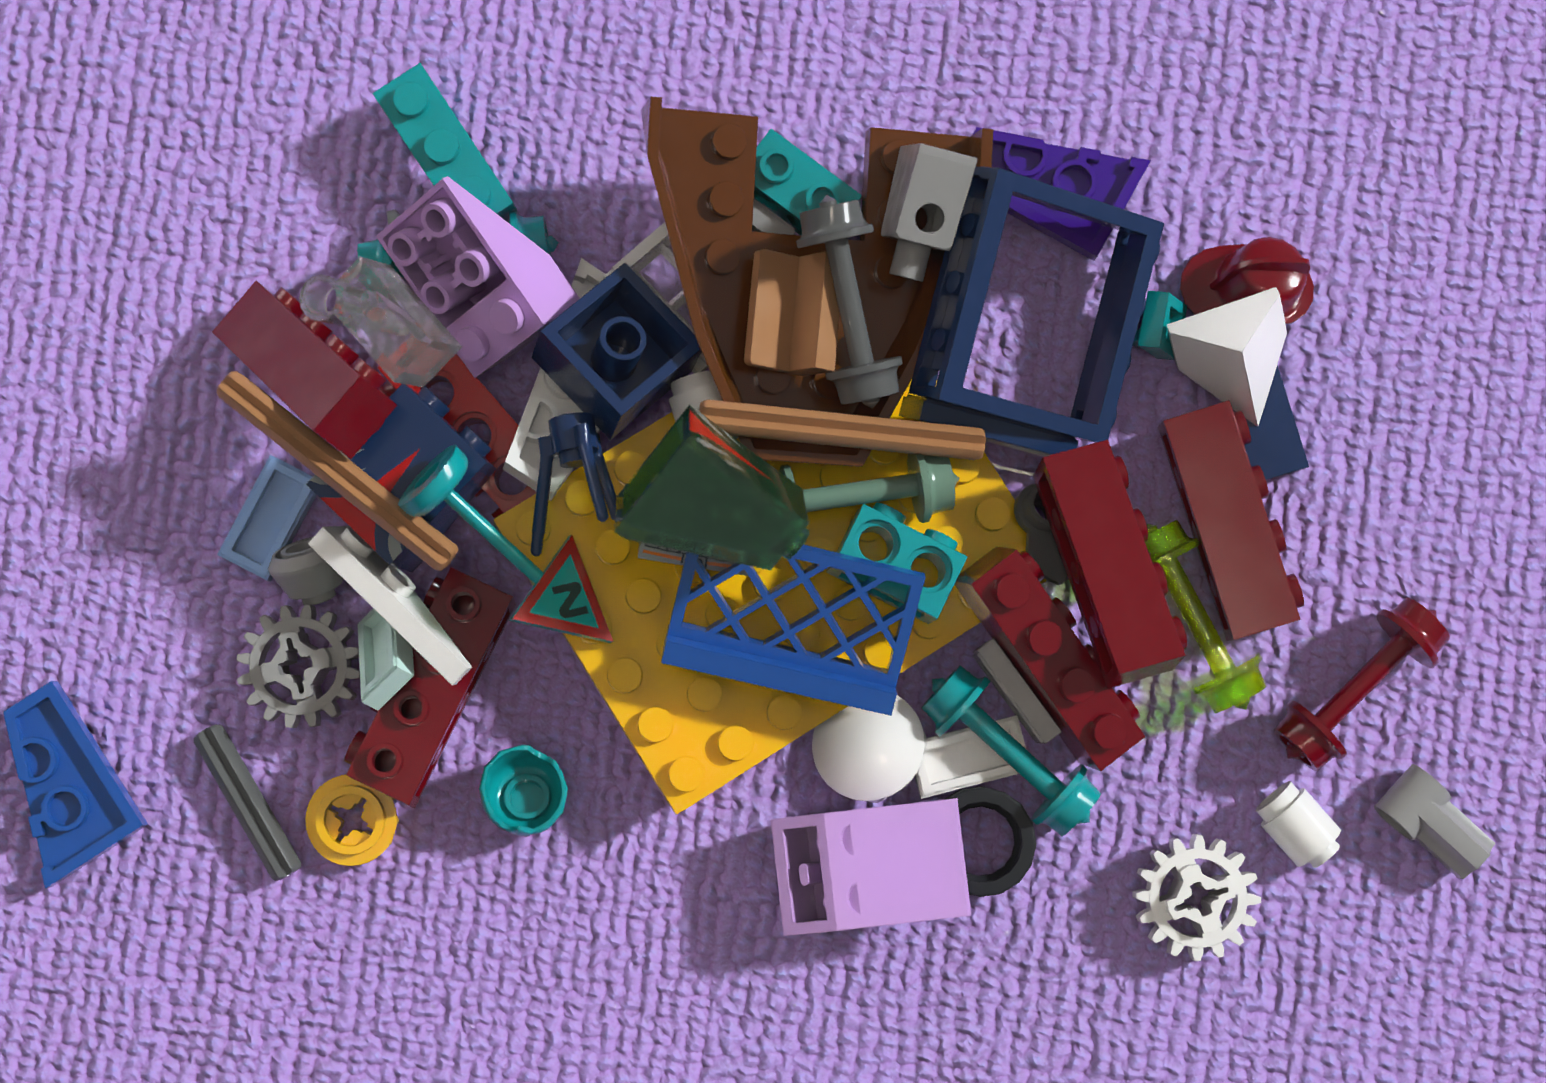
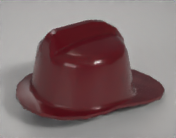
M1264 237L1254 239L1248 244L1222 245L1201 251L1189 260L1183 270L1180 292L1186 307L1196 315L1276 287L1281 298L1285 324H1291L1304 316L1313 302L1314 284L1309 272V259L1303 258L1294 246L1282 239Z

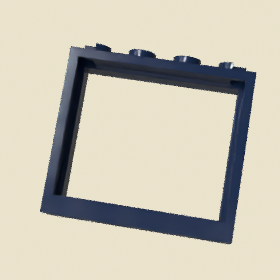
M975 166L953 245L950 251L944 252L908 393L1076 437L1075 439L1094 443L1108 440L1111 428L1116 420L1117 404L1124 377L1131 364V350L1139 319L1145 310V296L1152 269L1160 252V239L1164 223L998 167ZM1012 195L1119 230L1070 417L963 388Z

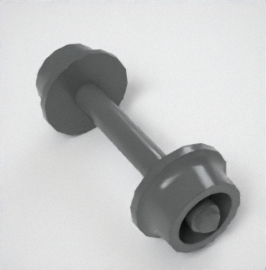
M826 195L819 204L820 208L800 212L802 236L796 241L798 248L825 243L851 366L835 369L833 372H826V380H830L835 384L841 404L862 401V404L873 409L879 402V397L899 392L897 368L903 364L901 356L879 360L873 359L848 237L874 232L873 224H868L864 220L858 200L837 204V200Z

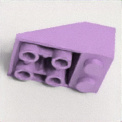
M448 176L441 179L376 235V238L474 378L515 355L536 339L544 327L580 299L547 252Z
M957 798L771 819L783 936L842 931L971 915Z

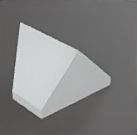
M1276 287L1166 325L1178 370L1222 402L1230 400L1232 409L1236 412L1242 411L1245 418L1257 427L1262 417L1287 335L1281 298Z

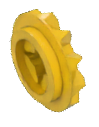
M346 774L328 780L315 791L307 806L305 817L308 837L317 852L327 860L345 866L365 864L380 856L392 844L399 822L393 798L348 777ZM365 799L366 802L363 805L364 811L361 818L368 823L367 827L372 829L373 832L354 829L340 841L339 838L343 833L341 829L345 821L338 816L339 813L332 809V806L338 809L351 810Z

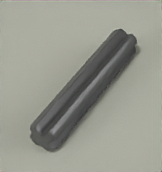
M216 724L198 733L194 737V744L270 877L278 881L296 872L301 867V861L224 727Z

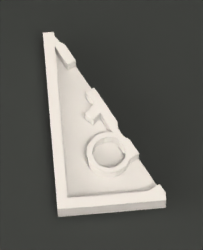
M350 526L322 527L308 545L451 685H456L469 672L472 666L414 591L416 587L412 580L397 567L389 565Z

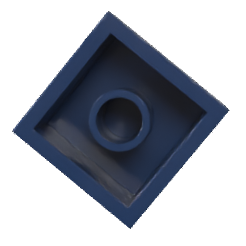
M623 263L540 331L531 358L583 412L594 414L595 425L611 440L671 390L670 384L690 374L702 351L695 334L626 263Z

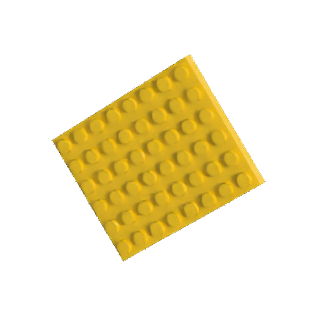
M911 381L908 387L906 388L904 394L902 395L899 403L897 404L895 410L893 411L890 419L917 421L914 419L899 416L903 396H908ZM671 412L603 453L622 513L619 521H613L610 514L605 522H600L597 519L584 467L582 466L570 473L554 498L548 502L541 555L535 557L531 554L536 494L493 519V523L498 531L542 572L568 536H573L614 642L606 643L566 633L562 634L672 811L677 815L848 706L661 663L663 645L683 565L638 558L640 534L668 458L677 457L693 460L694 453L684 452L675 419ZM739 438L732 441L731 445L734 451L766 476L777 473L780 465H790L796 490L908 474V453L872 450L863 467L747 459L744 450L741 448L742 445ZM730 452L729 462L749 471L751 507L756 499V478L763 477L764 475ZM985 452L982 458L976 460L949 458L953 473L960 478L955 485V506L952 510L931 515L929 522H919L911 497L878 502L901 512L906 516L904 524L922 534L925 533L926 529H933L955 540L958 543L955 550L968 556L960 573L996 546L1017 549L1019 553L1026 551L1027 533L1020 527L1015 518V499ZM874 502V503H867V504H865V505H867V506L873 508V506H874V504H875L876 502ZM863 504L800 513L801 538L800 541L794 543L837 552L856 511ZM750 510V532L763 535L759 517ZM873 532L861 534L859 548L862 554L873 561L883 560L887 554L885 540ZM772 536L773 538L790 541L788 536ZM750 549V554L755 552L756 550ZM771 553L752 564L768 590L796 575V572L785 556ZM925 558L914 559L911 570L925 573L923 587H934L938 580L936 566ZM798 560L803 569L814 564ZM828 568L809 578L825 604L854 587L826 573ZM706 569L710 577L720 572ZM696 570L691 589L703 582ZM735 574L717 585L732 611L760 596L749 576ZM1044 578L1040 583L1042 584L1047 580ZM802 583L774 599L789 624L818 609ZM955 584L937 620L927 624L917 618L914 619L900 673L981 623ZM708 590L687 603L683 622L707 627L725 615ZM868 594L882 617L897 609ZM860 596L831 613L846 638L875 622ZM767 604L739 619L740 624L751 638L765 640L782 630ZM824 617L796 633L807 651L822 653L839 643ZM900 620L888 626L894 637L896 636ZM731 625L721 630L736 634ZM882 631L853 646L862 663L887 669L892 647ZM788 638L779 643L793 647ZM843 652L840 655L836 656L838 658L850 660L846 652Z

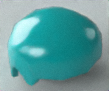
M518 745L500 750L488 762L483 770L479 792L482 808L488 818L498 828L513 835L527 837L548 830L563 814L568 787L563 772L556 760L534 749L531 745Z

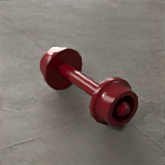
M1409 597L1405 598L1391 611L1386 609L1380 610L1376 614L1377 620L1391 639L1315 715L1294 700H1290L1285 705L1287 714L1275 727L1274 733L1286 746L1287 758L1299 759L1314 771H1318L1332 758L1343 759L1347 755L1346 749L1331 731L1407 655L1428 668H1434L1439 663L1437 653L1450 639V635L1443 624L1437 619L1436 610H1428Z

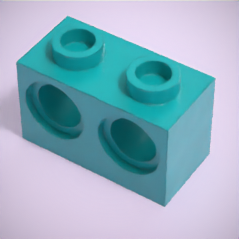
M772 128L758 144L756 150L754 199L795 228V232L802 236L800 212L820 208L819 204L826 195L837 200V204L858 200L861 206L862 195Z
M876 502L873 508L863 504L856 511L837 549V553L870 560L860 551L859 538L863 533L873 532L880 535L887 545L886 557L876 562L911 570L914 559L925 558L930 560L937 568L938 580L934 587H923L915 618L927 624L937 620L968 556L956 551L958 543L941 532L926 529L925 533L922 534L905 525L906 516L890 506ZM828 568L826 573L852 585L844 570ZM855 573L861 583L870 578V576ZM886 580L867 593L895 608H899L904 605L909 585Z

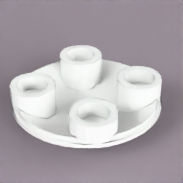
M897 695L891 716L848 706L816 726L812 739V753L819 774L833 790L853 800L878 803L902 790L913 779L923 760L927 738L916 712L904 699Z

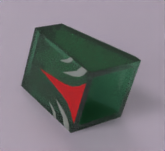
M689 405L618 494L614 531L624 539L772 570L782 556L789 560L801 549L809 535V530L806 528L809 520L801 487Z

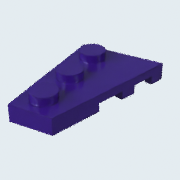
M976 127V129H975V131H974L973 134H975L977 131H979V130L982 129V128ZM993 130L992 167H998L1121 209L1126 207L1151 160L1136 157L1125 159L1101 154L1100 150L1080 147L1078 150L1047 144L1043 139ZM1013 195L1011 197L1008 214L1093 261L1098 257L1113 228Z

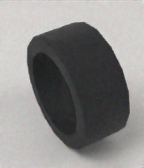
M982 786L960 789L945 798L958 799L959 814L967 809L977 807L993 809L1005 817L1012 828L1014 838L1013 850L1010 858L1002 868L985 875H975L966 872L969 895L984 897L1002 894L1018 884L1032 866L1037 845L1033 822L1024 807L1005 792Z

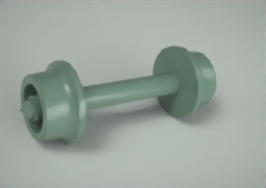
M908 454V474L796 490L791 467L786 464L780 465L779 471L775 474L756 478V499L751 505L750 510L759 517L763 535L769 537L788 536L792 542L800 541L801 538L800 513L908 497L912 498L919 522L925 523L930 521L931 515L954 508L955 485L960 478L953 473L950 460L947 457Z

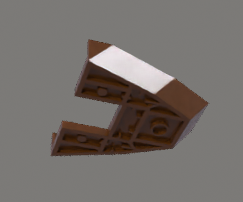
M650 96L641 110L647 157L694 333L722 400L890 419L913 377L945 252L931 249L923 282L889 274L898 240L881 236V230L900 146L922 143L978 158L977 167H992L994 129L982 128L970 137L870 127L865 132L861 211L864 220L868 224H873L874 232L861 234L860 240H848L873 359L879 360L901 356L903 363L897 368L899 392L879 397V402L871 409L862 404V401L841 404L835 384L830 380H826L825 373L797 376L745 364L744 353L755 251L768 249L801 257L826 251L825 243L798 248L796 241L801 238V235L752 231L758 132L757 116L662 108V97ZM922 207L918 209L915 215V222L920 230L925 227L927 222V215ZM841 316L839 318L835 369L851 366ZM738 436L747 459L863 467L872 451L869 449Z

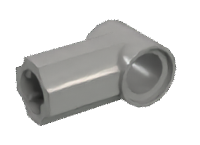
M1412 764L1377 802L1374 809L1400 834L1409 840L1418 841L1457 878L1464 879L1487 860L1495 842L1450 802L1452 798L1450 793L1435 778L1422 768Z

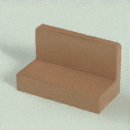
M768 249L755 251L744 353L745 364L797 376L835 371L840 311L827 251L801 257Z

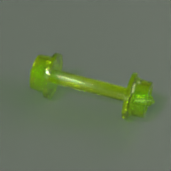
M1178 520L1159 529L1157 525L1146 523L1148 540L1145 544L1152 563L1158 562L1161 565L1167 580L1168 590L1214 673L1191 687L1193 693L1201 694L1214 713L1221 712L1232 706L1246 710L1250 697L1267 687L1259 669V664L1263 660L1260 653L1253 654L1234 663L1177 558L1200 545L1198 538L1188 537Z

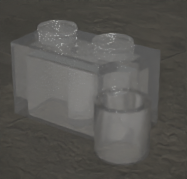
M359 256L339 279L322 274L316 275L308 279L301 288L299 300L304 314L311 320L345 326L393 382L424 387L462 348L460 343L389 264ZM334 289L336 292V302L332 310L328 312L326 306L327 296Z

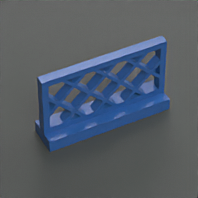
M695 519L663 645L661 663L891 716L897 696L896 686L922 593L925 573ZM703 538L728 543L739 561L710 577L698 558ZM740 546L755 549L756 551L746 556ZM771 553L785 556L796 572V575L768 590L752 564ZM798 560L814 564L803 569ZM828 567L844 570L854 587L825 604L809 578ZM696 570L703 582L691 589ZM745 570L760 596L732 611L717 585ZM855 573L870 576V578L861 583ZM886 580L909 585L904 605L883 617L867 593ZM802 583L818 609L789 624L774 599ZM708 590L725 615L707 627L683 622L687 603ZM860 596L875 622L846 638L831 613ZM767 604L782 630L765 640L749 637L740 624L739 619ZM824 617L839 643L822 653L807 651L796 633ZM900 620L896 636L894 637L888 626ZM731 625L736 634L721 630ZM882 631L892 647L887 669L862 663L853 646ZM788 638L793 647L779 643ZM843 652H846L850 660L838 658L836 656L840 655Z

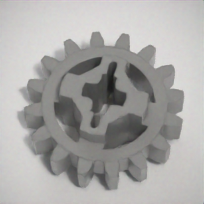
M304 604L300 617H297L293 608L285 605L280 607L281 621L277 622L272 617L263 615L259 619L265 631L261 635L246 632L244 638L253 646L251 653L237 654V661L249 665V673L237 678V681L241 685H253L255 691L246 702L249 706H256L265 702L268 706L265 709L263 718L267 721H274L281 713H285V726L297 728L301 715H304L308 725L316 727L321 725V711L324 710L331 717H338L342 714L336 702L339 698L355 700L356 693L347 685L350 679H360V670L351 668V660L359 657V648L347 647L345 643L354 633L351 627L346 626L338 630L333 629L337 619L335 613L327 611L318 621L316 620L315 606ZM304 628H310L322 634L332 647L319 649L311 644ZM278 638L279 649L271 662L265 663L270 646ZM297 653L300 657L311 658L312 667L304 670L305 680L300 675H291L289 671V665L295 664L298 660ZM337 669L332 686L323 695L321 689L323 681L329 671ZM281 684L290 689L293 700H296L297 705L279 698L272 691L270 685Z

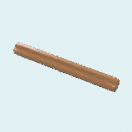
M232 371L219 384L216 393L220 399L430 567L442 571L455 558L459 550L455 543L421 516L416 518L408 515L399 507V499L243 374Z
M708 399L701 402L698 411L723 435H726L724 432L726 431L729 435L967 460L980 459L985 451V431L975 427ZM698 414L697 418H698L712 433H714V434H719V433H718L716 430H714L706 421H704V420L701 418V416Z

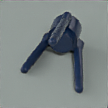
M578 412L553 417L548 420L550 435L538 438L540 465L531 541V554L535 557L541 555L543 548L553 458H559L560 467L562 468L584 467L597 519L600 522L608 520L609 514L613 521H619L622 517L602 453L600 434L596 433L594 414Z

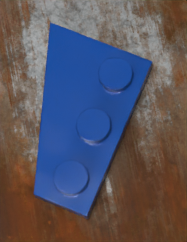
M50 681L3 712L18 778L23 781L31 813L28 820L32 836L37 838L44 867L40 870L45 889L53 887L148 825L58 681Z

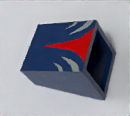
M403 382L389 397L397 404L396 408L385 419L382 427L372 434L354 457L348 459L400 500L416 476L438 454L455 444L466 455L469 464L465 475L453 490L466 502L470 503L496 470L485 458L492 449L467 425L460 433L443 418L450 411V408L430 389L424 386L417 393ZM314 475L306 484L389 565L413 573L423 562L422 559L317 475ZM442 501L432 511L421 517L444 535L459 517V514L445 501Z

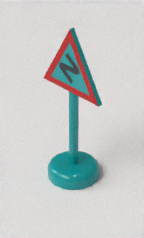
M455 444L438 454L407 487L398 505L408 515L416 518L424 516L442 501H445L534 583V586L509 621L606 643L614 642L573 536H568L542 572L453 490L465 475L469 464L466 455Z

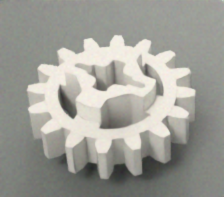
M1192 834L1189 848H1185L1179 838H1170V854L1166 856L1164 853L1153 849L1149 854L1156 864L1154 869L1151 871L1138 868L1137 874L1147 881L1146 889L1132 891V897L1146 902L1147 906L1146 909L1141 910L1135 915L1137 921L1141 923L1153 922L1155 926L1151 929L1148 938L1152 942L1158 943L1168 937L1167 952L1177 957L1185 945L1187 946L1190 959L1194 961H1201L1204 947H1208L1214 956L1218 958L1223 957L1224 947L1222 942L1227 939L1241 946L1244 941L1237 931L1239 926L1243 924L1255 927L1257 923L1252 916L1246 913L1247 905L1261 903V897L1247 893L1246 886L1258 879L1257 875L1253 872H1240L1238 870L1245 859L1242 853L1234 852L1227 857L1224 856L1226 842L1223 840L1215 839L1209 849H1205L1203 835ZM1195 859H1207L1218 865L1225 874H1217L1212 877L1203 875ZM1171 870L1174 876L1168 893L1160 896L1162 882ZM1192 884L1205 890L1213 889L1208 892L1207 896L1201 899L1202 909L1200 910L1188 904L1179 905L1185 902L1184 899L1192 895L1190 887ZM1233 898L1231 910L1225 921L1221 923L1219 916L1225 902ZM1182 917L1191 920L1193 928L1197 930L1198 935L1182 934L1175 930L1167 921L1171 919L1177 920Z

